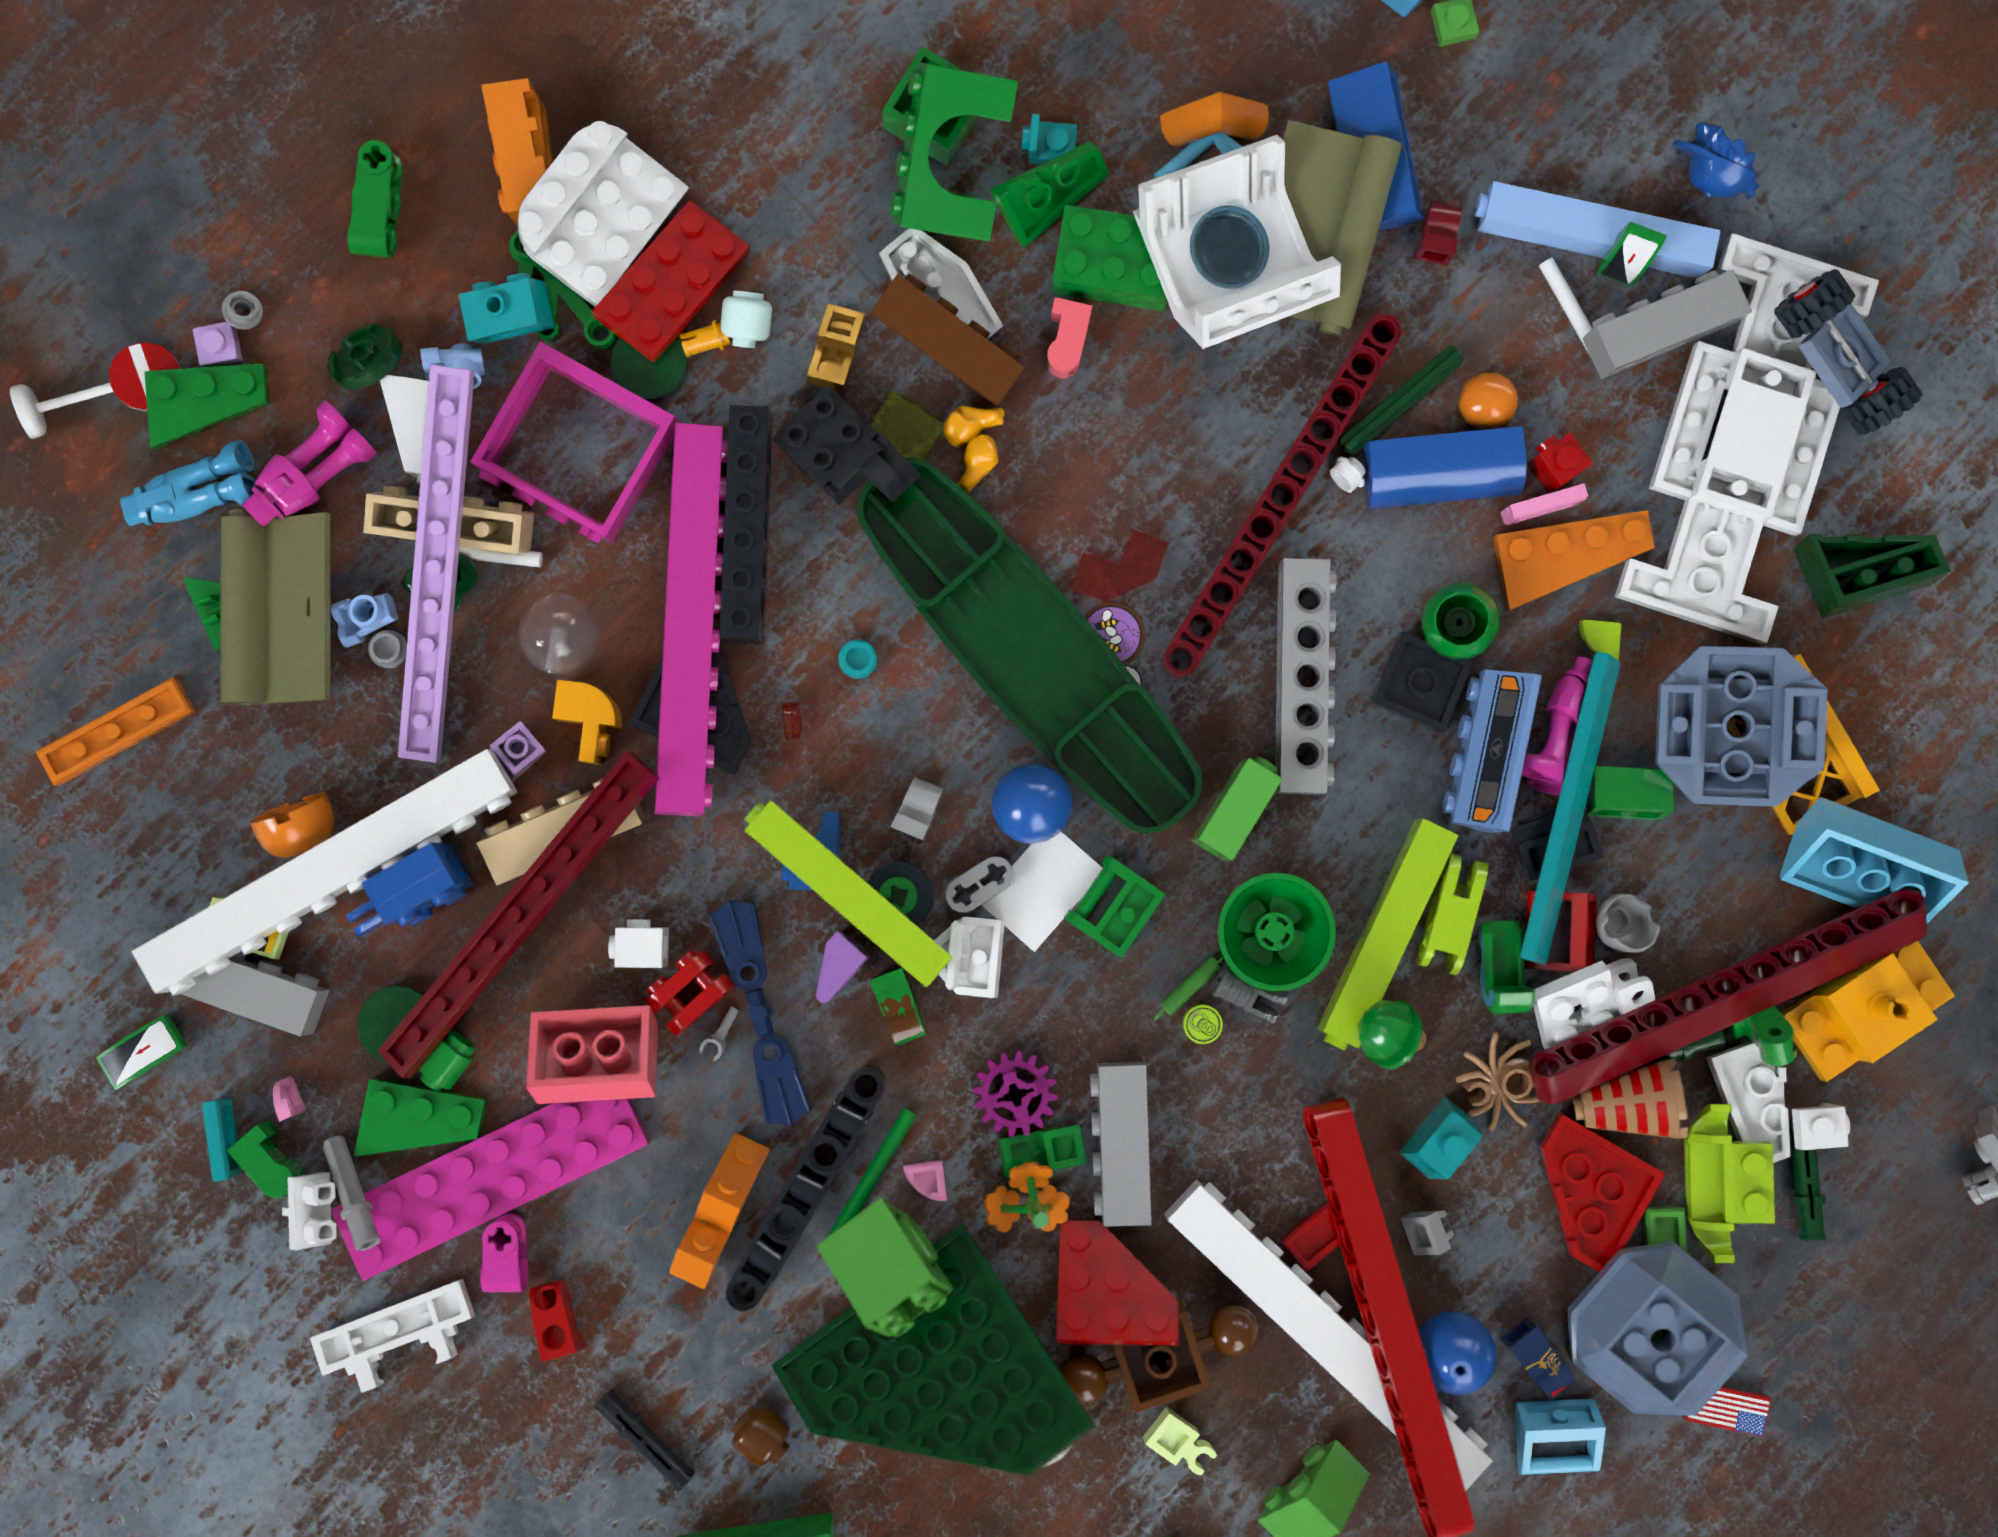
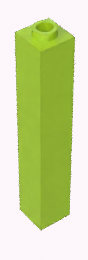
M770 801L766 806L759 802L744 819L750 824L744 830L926 988L953 958L774 802Z
M1424 818L1415 819L1317 1027L1318 1030L1327 1033L1324 1039L1325 1042L1344 1051L1348 1044L1358 1049L1360 1048L1357 1024L1361 1020L1364 1010L1383 999L1459 835Z

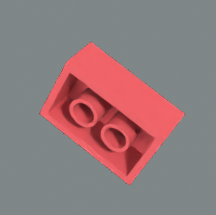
M650 1005L531 1012L526 1088L536 1103L656 1097L658 1021Z

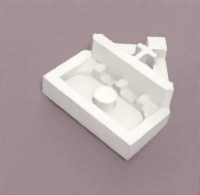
M963 917L960 920H955L947 930L934 940L953 957L939 973L946 983L945 986L948 990H954L959 995L998 998L1005 920Z

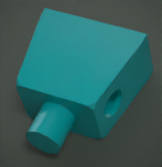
M1444 1096L1398 1153L1427 1178L1447 1180L1479 1143L1483 1134L1474 1119L1470 1118L1462 1109Z

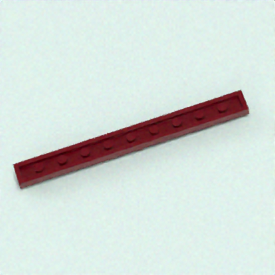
M627 750L380 1047L378 1050L379 1054L401 1078H411L659 780L660 777L635 753Z

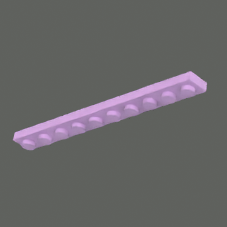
M430 364L398 748L399 758L434 763L441 760L475 370Z

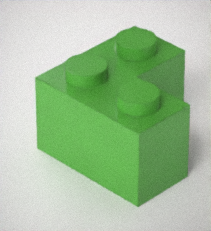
M1337 1439L1322 1447L1320 1445L1312 1447L1303 1458L1305 1466L1302 1472L1290 1484L1283 1487L1277 1485L1265 1496L1263 1503L1266 1506L1258 1521L1273 1537H1332L1341 1533L1370 1473Z

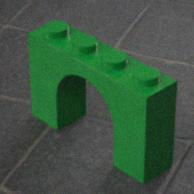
M918 62L917 70H912L909 78L908 92L910 95H913L911 109L905 112L902 122V135L906 136L904 152L900 151L896 160L895 171L896 175L900 176L898 191L892 193L889 204V214L893 216V223L904 228L990 241L997 203L986 197L943 189L937 183L930 170L928 161L929 146L938 128L956 116L975 115L1011 122L1018 81Z

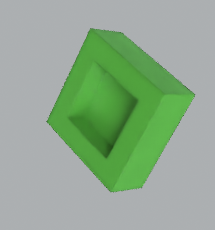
M1451 0L1433 5L1431 15L1439 47L1477 38L1479 28L1472 0Z

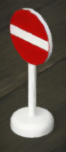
M149 342L133 343L121 349L112 360L109 370L110 383L40 403L34 392L27 385L19 384L10 387V395L22 427L27 435L34 439L46 433L47 425L43 412L114 392L117 398L129 407L147 411L144 371L181 369L174 355L164 347Z

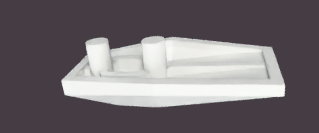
M908 228L879 252V256L892 281L897 273L903 278L908 273L912 274L927 286L924 291L926 295L935 301L940 296L959 309L955 316L968 325L971 320H974L988 330L991 334L987 340L1003 327L968 264L923 231Z

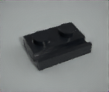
M1587 804L1570 869L1604 858L1593 822L1589 819L1587 813ZM1555 813L1510 827V834L1513 835L1514 846L1527 882L1537 880L1540 877Z

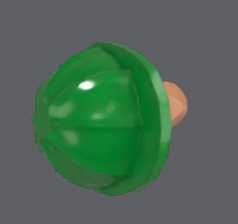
M1381 1000L1364 1010V1014L1357 1024L1360 1045L1364 1054L1371 1062L1382 1068L1394 1069L1404 1065L1413 1057L1416 1051L1423 1049L1426 1045V1034L1422 1031L1419 1012L1410 1003L1401 1000L1395 1002Z

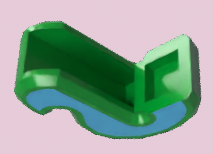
M1516 920L1483 922L1478 928L1477 945L1481 949L1479 968L1480 991L1484 1005L1492 1014L1527 1013L1535 1002V991L1524 984V959L1520 956L1524 942L1523 930Z

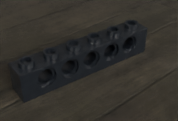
M729 406L720 638L725 643L764 644L774 421L769 406Z

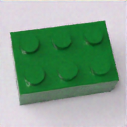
M1065 205L1051 294L1164 311L1167 298L1135 216Z

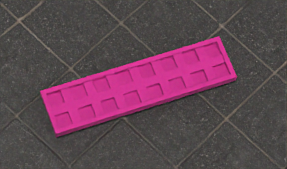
M631 1099L552 1103L364 1193L366 1201L372 1203L371 1214L381 1239L378 1245L364 1251L355 1250L349 1226L346 1220H342L340 1216L341 1211H343L342 1204L332 1208L331 1213L362 1281H365L628 1155L651 1142Z

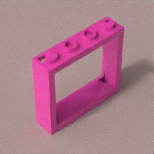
M539 342L470 462L481 470L478 477L499 488L501 482L514 489L511 494L512 496L527 505L532 506L537 501L548 507L545 511L546 515L561 524L566 525L569 519L581 526L578 532L588 539L599 544L603 538L613 544L673 440L675 423L679 422L674 415L548 345ZM551 370L658 429L604 524L496 465Z

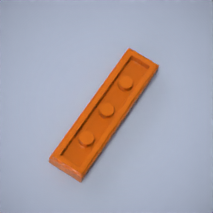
M172 677L37 750L36 754L53 786H61L194 714L196 710L180 680Z

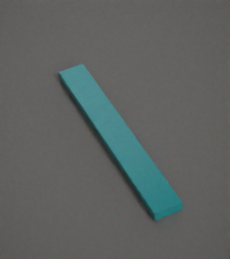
M1596 652L1594 655L1520 954L1522 959L1542 965L1547 964L1621 664L1611 654Z

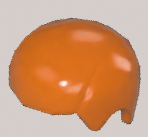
M1480 373L1463 384L1458 405L1465 422L1476 430L1503 428L1514 418L1518 407V394L1510 379L1501 374Z

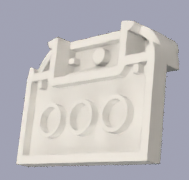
M596 121L590 126L581 129L571 138L521 204L518 215V234L527 255L594 307L626 273L689 189L686 184L626 138L627 132L602 121Z

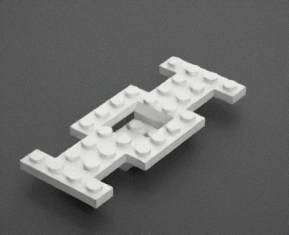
M1733 233L1726 239L1717 273L1721 275L1734 270L1738 281L1752 285L1748 297V303L1752 312L1741 319L1732 351L1700 341L1693 345L1649 485L1651 490L1685 500L1664 569L1630 558L1625 562L1615 594L1616 598L1761 645L1768 643L1779 606L1742 595L1743 588L1763 526L1793 536L1801 534L1840 409L1833 396L1827 391L1824 383L1821 380L1815 379L1816 372L1811 370V364L1805 359L1804 354L1798 347L1808 334L1805 335L1804 333L1799 338H1791L1774 314V309L1779 306L1782 300L1787 299L1789 294L1799 290V287L1803 284H1808L1811 279L1817 276L1820 277L1827 271L1830 272L1832 269H1838L1856 295L1851 304L1863 320L1868 317L1879 280ZM1724 389H1726L1728 393L1708 457L1702 461Z

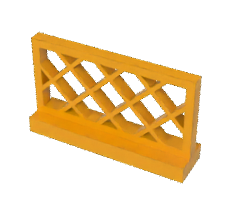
M1801 654L1792 655L1812 675ZM1828 700L1824 770L1818 774L1812 796L1799 792L1792 794L1793 796L1810 800L1808 810L1819 799L1825 776L1840 780L1847 794L1833 802L1843 806L1880 791ZM1730 718L1727 722L1728 733L1733 737L1741 735L1735 724L1743 725L1745 728L1744 721ZM1829 763L1836 774L1827 772ZM1788 797L1777 807H1771L1786 833L1792 835L1799 820L1792 823L1785 811Z

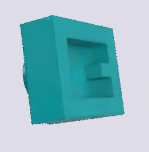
M1032 113L1031 126H1023L1022 149L1029 150L1028 164L1041 165L1074 149L1076 146L1077 125L1040 122V114Z

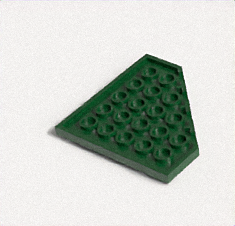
M962 1223L933 1244L938 1255L936 1262L954 1290L946 1295L947 1301L941 1307L930 1313L925 1311L914 1319L915 1324L908 1332L898 1337H894V1335L888 1337L867 1328L852 1305L771 1365L811 1434L1019 1475L1033 1476L1097 1427L967 1227Z

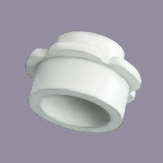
M1339 457L1335 462V466L1330 470V475L1334 482L1341 489L1349 493L1356 487L1362 488L1365 485V479L1362 477L1366 471L1363 465L1354 457H1349L1348 459Z

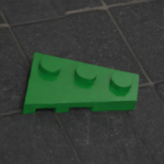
M1089 141L991 188L990 191L1015 241L1025 248L1064 214L1065 205L1074 206L1110 173L1099 148Z
M264 364L144 371L150 448L155 451L168 446V443L185 436L191 437L201 433L202 429L222 421L234 420L270 405L268 371Z
M371 1078L368 1082L354 1157L478 1139L482 1133L488 1098L445 1090L435 1091L428 1087Z

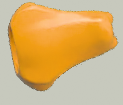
M959 406L948 416L943 425L945 438L954 447L967 444L972 438L979 435L983 429L1002 425L1004 422V409H981Z
M989 435L975 436L968 442L965 449L964 462L966 470L957 485L967 494L999 462L995 441Z

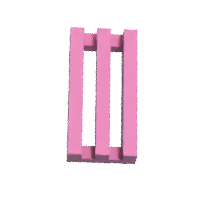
M1585 483L1509 505L1501 511L1504 525L1507 524L1508 526L1577 506L1588 497Z

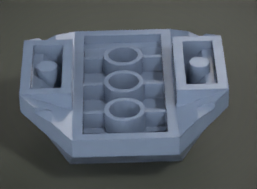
M1699 646L1658 684L1655 763L1691 803L1777 807L1808 780H1811L1824 770L1828 689L1784 648ZM1734 715L1740 716L1745 723L1744 731L1737 737L1731 736L1727 731V722Z
M1674 1241L1660 1242L1657 1245L1619 1249L1568 1307L1570 1360L1634 1414L1696 1416L1748 1357L1739 1296ZM1661 1328L1667 1329V1334L1662 1340L1651 1341V1336L1656 1330Z

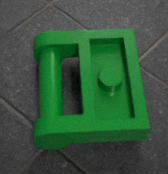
M1107 854L1101 863L1104 867L1075 909H1069L1064 919L1122 959L1166 894ZM1117 875L1126 882L1096 926H1094L1086 919Z

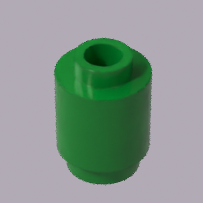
M451 1030L418 1068L422 1073L421 1081L435 1091H440L441 1088L450 1090L473 1061L474 1057L472 1054L477 1049L476 1046L462 1034Z

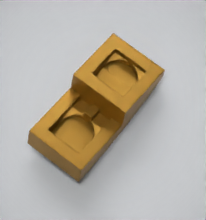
M832 304L827 305L817 335V346L807 373L808 384L823 388L828 385L832 390L844 393L858 346L865 313Z

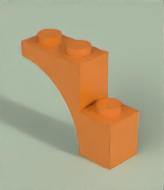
M734 1133L702 1194L695 1216L676 1251L669 1271L670 1274L705 1290L745 1201L769 1154L770 1148Z

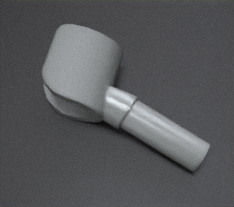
M732 1006L729 1008L715 1033L709 1035L700 1044V1054L704 1052L708 1043L712 1042L718 1047V1054L714 1057L713 1061L721 1057L727 1047L725 1037L739 1012L738 1009Z

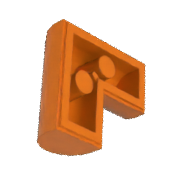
M1217 92L1165 112L1163 115H1160L1166 140L1170 145L1180 147L1218 132L1247 140H1255L1265 132L1268 125L1269 112L1268 105L1224 92Z

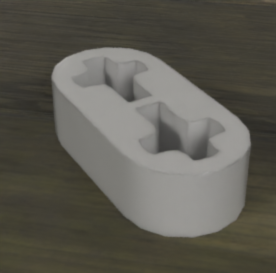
M990 857L959 876L948 885L946 890L948 905L957 912L968 913L991 900L1011 885L1014 879V871L1011 864L1004 858ZM994 864L997 868L1002 866L1006 868L1007 872L1003 874L1005 881L1002 884L998 885L997 882L991 881L983 886L980 882L990 874L988 869L990 865ZM977 883L980 889L971 894L970 899L972 903L966 906L963 902L957 904L954 902L953 898L957 896L956 887L962 885V887L968 889Z

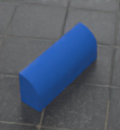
M1385 61L1328 81L1337 132L1364 138L1366 135H1377L1396 140L1403 145L1379 231L1424 220L1425 216L1395 70Z
M1523 426L1368 441L1362 448L1363 467L1366 471L1364 476L1368 510L1520 495L1525 485L1527 461Z

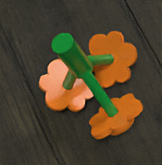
M1036 1162L1024 1163L1012 1168L1009 1172L1011 1178L1009 1186L1011 1188H1019L1022 1193H1029L1026 1205H1019V1194L1014 1190H1007L1005 1186H997L995 1192L987 1194L984 1199V1207L988 1212L986 1221L989 1225H995L999 1232H1008L1012 1227V1222H1016L1020 1214H1028L1034 1225L1046 1232L1054 1230L1057 1224H1063L1068 1220V1213L1065 1210L1070 1206V1197L1065 1192H1057L1053 1185H1049V1178L1053 1175L1052 1168L1046 1165L1040 1166Z

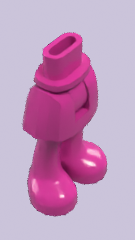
M326 400L316 409L319 426L315 432L283 457L275 454L255 482L259 489L254 486L251 489L254 494L241 504L262 527H265L276 516L281 520L285 515L295 514L314 505L321 500L317 490L329 479L353 463L368 462L377 455V452L354 428L352 429L341 414ZM343 438L340 446L306 475L301 471L317 456Z
M1577 657L1573 669L1566 670L1564 677L1557 682L1546 709L1550 717L1546 743L1540 754H1525L1521 775L1528 777L1527 785L1537 791L1560 796L1593 663L1588 658Z

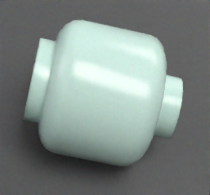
M733 290V296L726 297L723 300L721 330L724 335L733 338L732 346L755 348L756 341H764L769 338L772 306L768 301L763 300L764 294Z

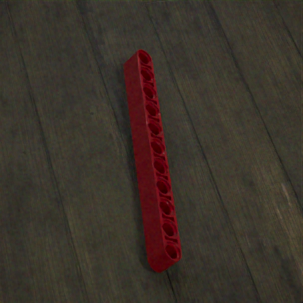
M1387 313L1379 314L1369 321L1174 635L1161 659V666L1169 677L1183 679L1189 676L1196 669L1399 341L1402 329L1399 320L1393 315ZM1372 330H1384L1388 334L1389 342H1378L1374 338ZM1362 361L1367 364L1369 374H1357L1352 367V362ZM1332 394H1345L1349 399L1350 406L1346 408L1337 406L1333 402ZM1312 426H1325L1330 433V438L1327 440L1317 439L1312 432ZM1292 458H1305L1310 465V471L1306 473L1296 471L1292 465ZM1275 489L1285 490L1290 497V503L1288 505L1275 503L1272 498V491ZM1255 521L1265 522L1270 529V536L1267 538L1257 537L1252 532L1251 524ZM1236 553L1246 555L1250 561V568L1246 571L1235 569L1231 563V556ZM1214 586L1225 587L1230 593L1229 602L1225 604L1215 602L1211 596V588ZM1195 618L1205 619L1210 626L1209 635L1205 637L1195 635L1190 627L1191 620ZM1176 650L1184 651L1190 658L1189 668L1184 670L1176 669L1170 662L1171 653Z
M1913 890L1896 891L1537 1053L1530 1059L1528 1066L1536 1097L1541 1102L1547 1104L1563 1102L1919 941L1927 933L1925 898L1922 894Z

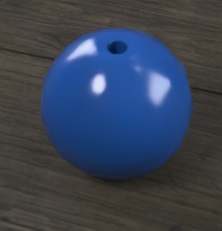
M1030 763L1017 766L1001 777L994 788L991 808L994 818L1003 833L1017 842L1036 844L1048 841L1063 831L1071 817L1073 799L1068 784L1060 774L1048 766Z
M1443 1311L1431 1316L1420 1326L1418 1333L1435 1390L1448 1395H1468L1480 1390L1491 1379L1496 1367V1343L1490 1331L1475 1316L1462 1311Z

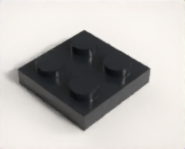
M1401 631L1397 636L1370 704L1436 732L1444 733L1474 661L1470 659H1451L1438 654L1427 641Z

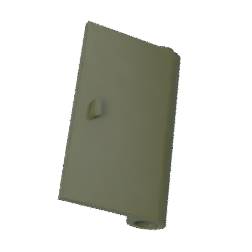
M1288 120L1283 138L1285 142L1284 184L1287 196L1312 257L1318 262L1333 256L1341 263L1340 296L1288 317L1319 324L1320 332L1341 336L1343 330L1350 331L1353 325L1403 145L1387 137L1366 135L1364 138ZM1257 237L1245 281L1254 274L1259 263L1260 247Z
M229 510V516L221 517L220 704L263 705L330 700V513L322 512L287 516L281 520L274 518L265 527H262L247 510Z

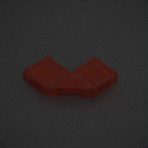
M1132 530L1120 565L1083 552L1070 590L1107 603L1127 592L1153 582L1157 577L1169 542Z

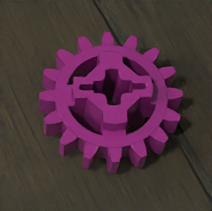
M1021 1050L1016 1051L1014 1059H1009L1006 1052L1003 1051L1001 1052L1000 1063L996 1064L990 1058L987 1060V1065L990 1069L988 1073L978 1071L977 1077L983 1081V1085L973 1086V1093L982 1095V1099L977 1100L974 1103L975 1109L985 1108L986 1112L981 1120L985 1123L993 1119L995 1121L994 1132L998 1133L1003 1126L1008 1127L1009 1137H1014L1016 1128L1022 1127L1023 1132L1027 1136L1030 1135L1029 1125L1033 1122L1040 1128L1044 1126L1040 1117L1043 1113L1050 1116L1053 1115L1054 1111L1047 1103L1048 1101L1058 1100V1095L1050 1092L1048 1088L1055 1085L1056 1080L1055 1078L1044 1077L1049 1069L1047 1064H1043L1040 1067L1035 1066L1037 1059L1035 1054H1032L1026 1061L1022 1059ZM1015 1067L1030 1071L1036 1078L1027 1080L1017 1075ZM1001 1072L1003 1081L999 1089L989 1093V1087L993 1078ZM1016 1083L1018 1089L1025 1088L1027 1091L1021 1094V1101L1014 1103L1012 1097L1005 1098L1004 1094L1009 1092V1085ZM1042 1093L1039 1105L1029 1115L1027 1108L1032 1097ZM1005 1107L1014 1113L1015 1119L1002 1116L994 1108Z

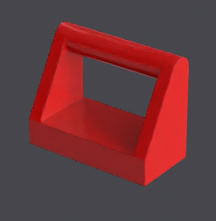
M1527 891L1525 934L1536 891ZM1564 893L1563 901H1572L1570 963L1547 962L1546 965L1524 959V969L1576 972L1595 964L1597 894Z

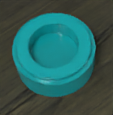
M857 639L847 642L841 648L838 662L842 671L850 678L864 679L875 671L878 657L871 644Z

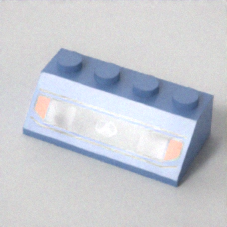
M1485 669L1476 673L1475 678H1470L1465 695L1466 700L1470 701L1467 715L1461 717L1458 727V738H1462L1459 753L1453 755L1450 765V775L1454 776L1452 790L1446 791L1442 803V813L1446 814V824L1487 833L1510 831L1542 675Z

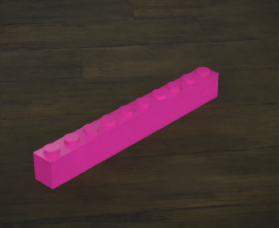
M675 423L656 773L660 778L656 782L654 814L702 817L704 807H711L712 784H705L706 768H713L714 745H707L708 729L715 730L716 706H709L710 691H717L718 668L711 667L712 652L719 653L720 629H713V614H721L722 591H715V576H722L723 553L717 552V538H724L725 515H720L718 512L719 500L726 499V477H720L721 462L727 463L728 440L722 439V426Z

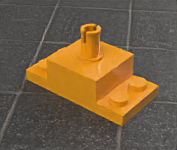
M1917 941L1830 980L1829 983L1823 987H1818L1781 1013L1794 1029V1042L1821 1081L1828 1082L1858 1061L1876 1062L1937 1021L1938 1019L1932 1011L1955 997V995Z

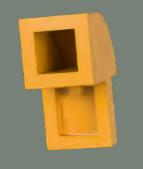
M557 680L552 718L561 722L583 724L578 761L602 765V758L608 756L611 744L610 734H606V727L622 729V717L617 704L607 693L592 685Z

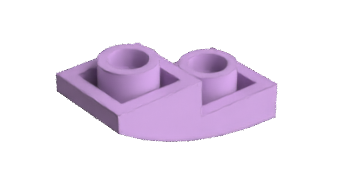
M521 721L490 744L491 749H489L496 753L512 783L546 752Z

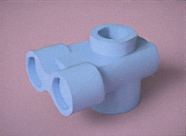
M459 343L453 345L451 349L439 350V347L420 349L426 381H429L431 364L475 370L473 389L481 384V376L485 375L481 348H473L469 344Z
M388 593L374 597L359 595L353 600L348 598L331 605L332 616L338 624L339 640L346 648L364 642L365 635L398 619L393 597Z

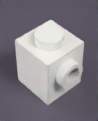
M627 920V927L615 928V935H610L608 947L609 958L615 959L614 967H667L669 927H650L651 920Z

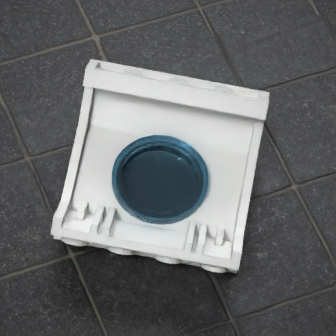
M1278 135L1139 184V209L1134 210L1133 214L1174 318L1202 349L1340 296L1341 263L1333 256L1318 262L1312 257L1287 196L1284 184L1285 142Z

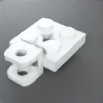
M1624 958L1608 965L1603 961L1597 962L1534 989L1535 1002L1533 1007L1543 1048L1548 1049L1619 1017V1014L1623 1015L1654 1001L1655 994L1652 981L1647 976L1638 977L1636 963L1631 958ZM1627 972V976L1621 980L1619 975ZM1643 991L1640 998L1632 1000L1634 994ZM1577 1005H1581V1008L1578 1011L1574 1012V1007Z

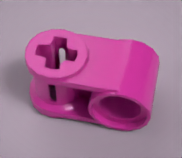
M502 1214L493 1223L488 1225L483 1232L481 1288L483 1292H525L529 1276L526 1223L517 1214ZM501 1228H504L505 1235H511V1239L508 1242L505 1235L498 1233Z

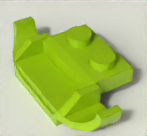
M1731 1104L1706 1105L1692 1122L1688 1137L1684 1139L1686 1218H1688L1695 1237L1714 1263H1735V1255L1730 1238V1231H1734V1223L1775 1224L1773 1144L1769 1141H1732V1136L1728 1134V1115L1731 1112Z

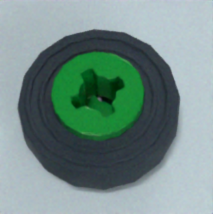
M895 861L884 864L874 871L867 881V884L916 926L926 919L932 908L934 893L931 881L923 870L911 863Z

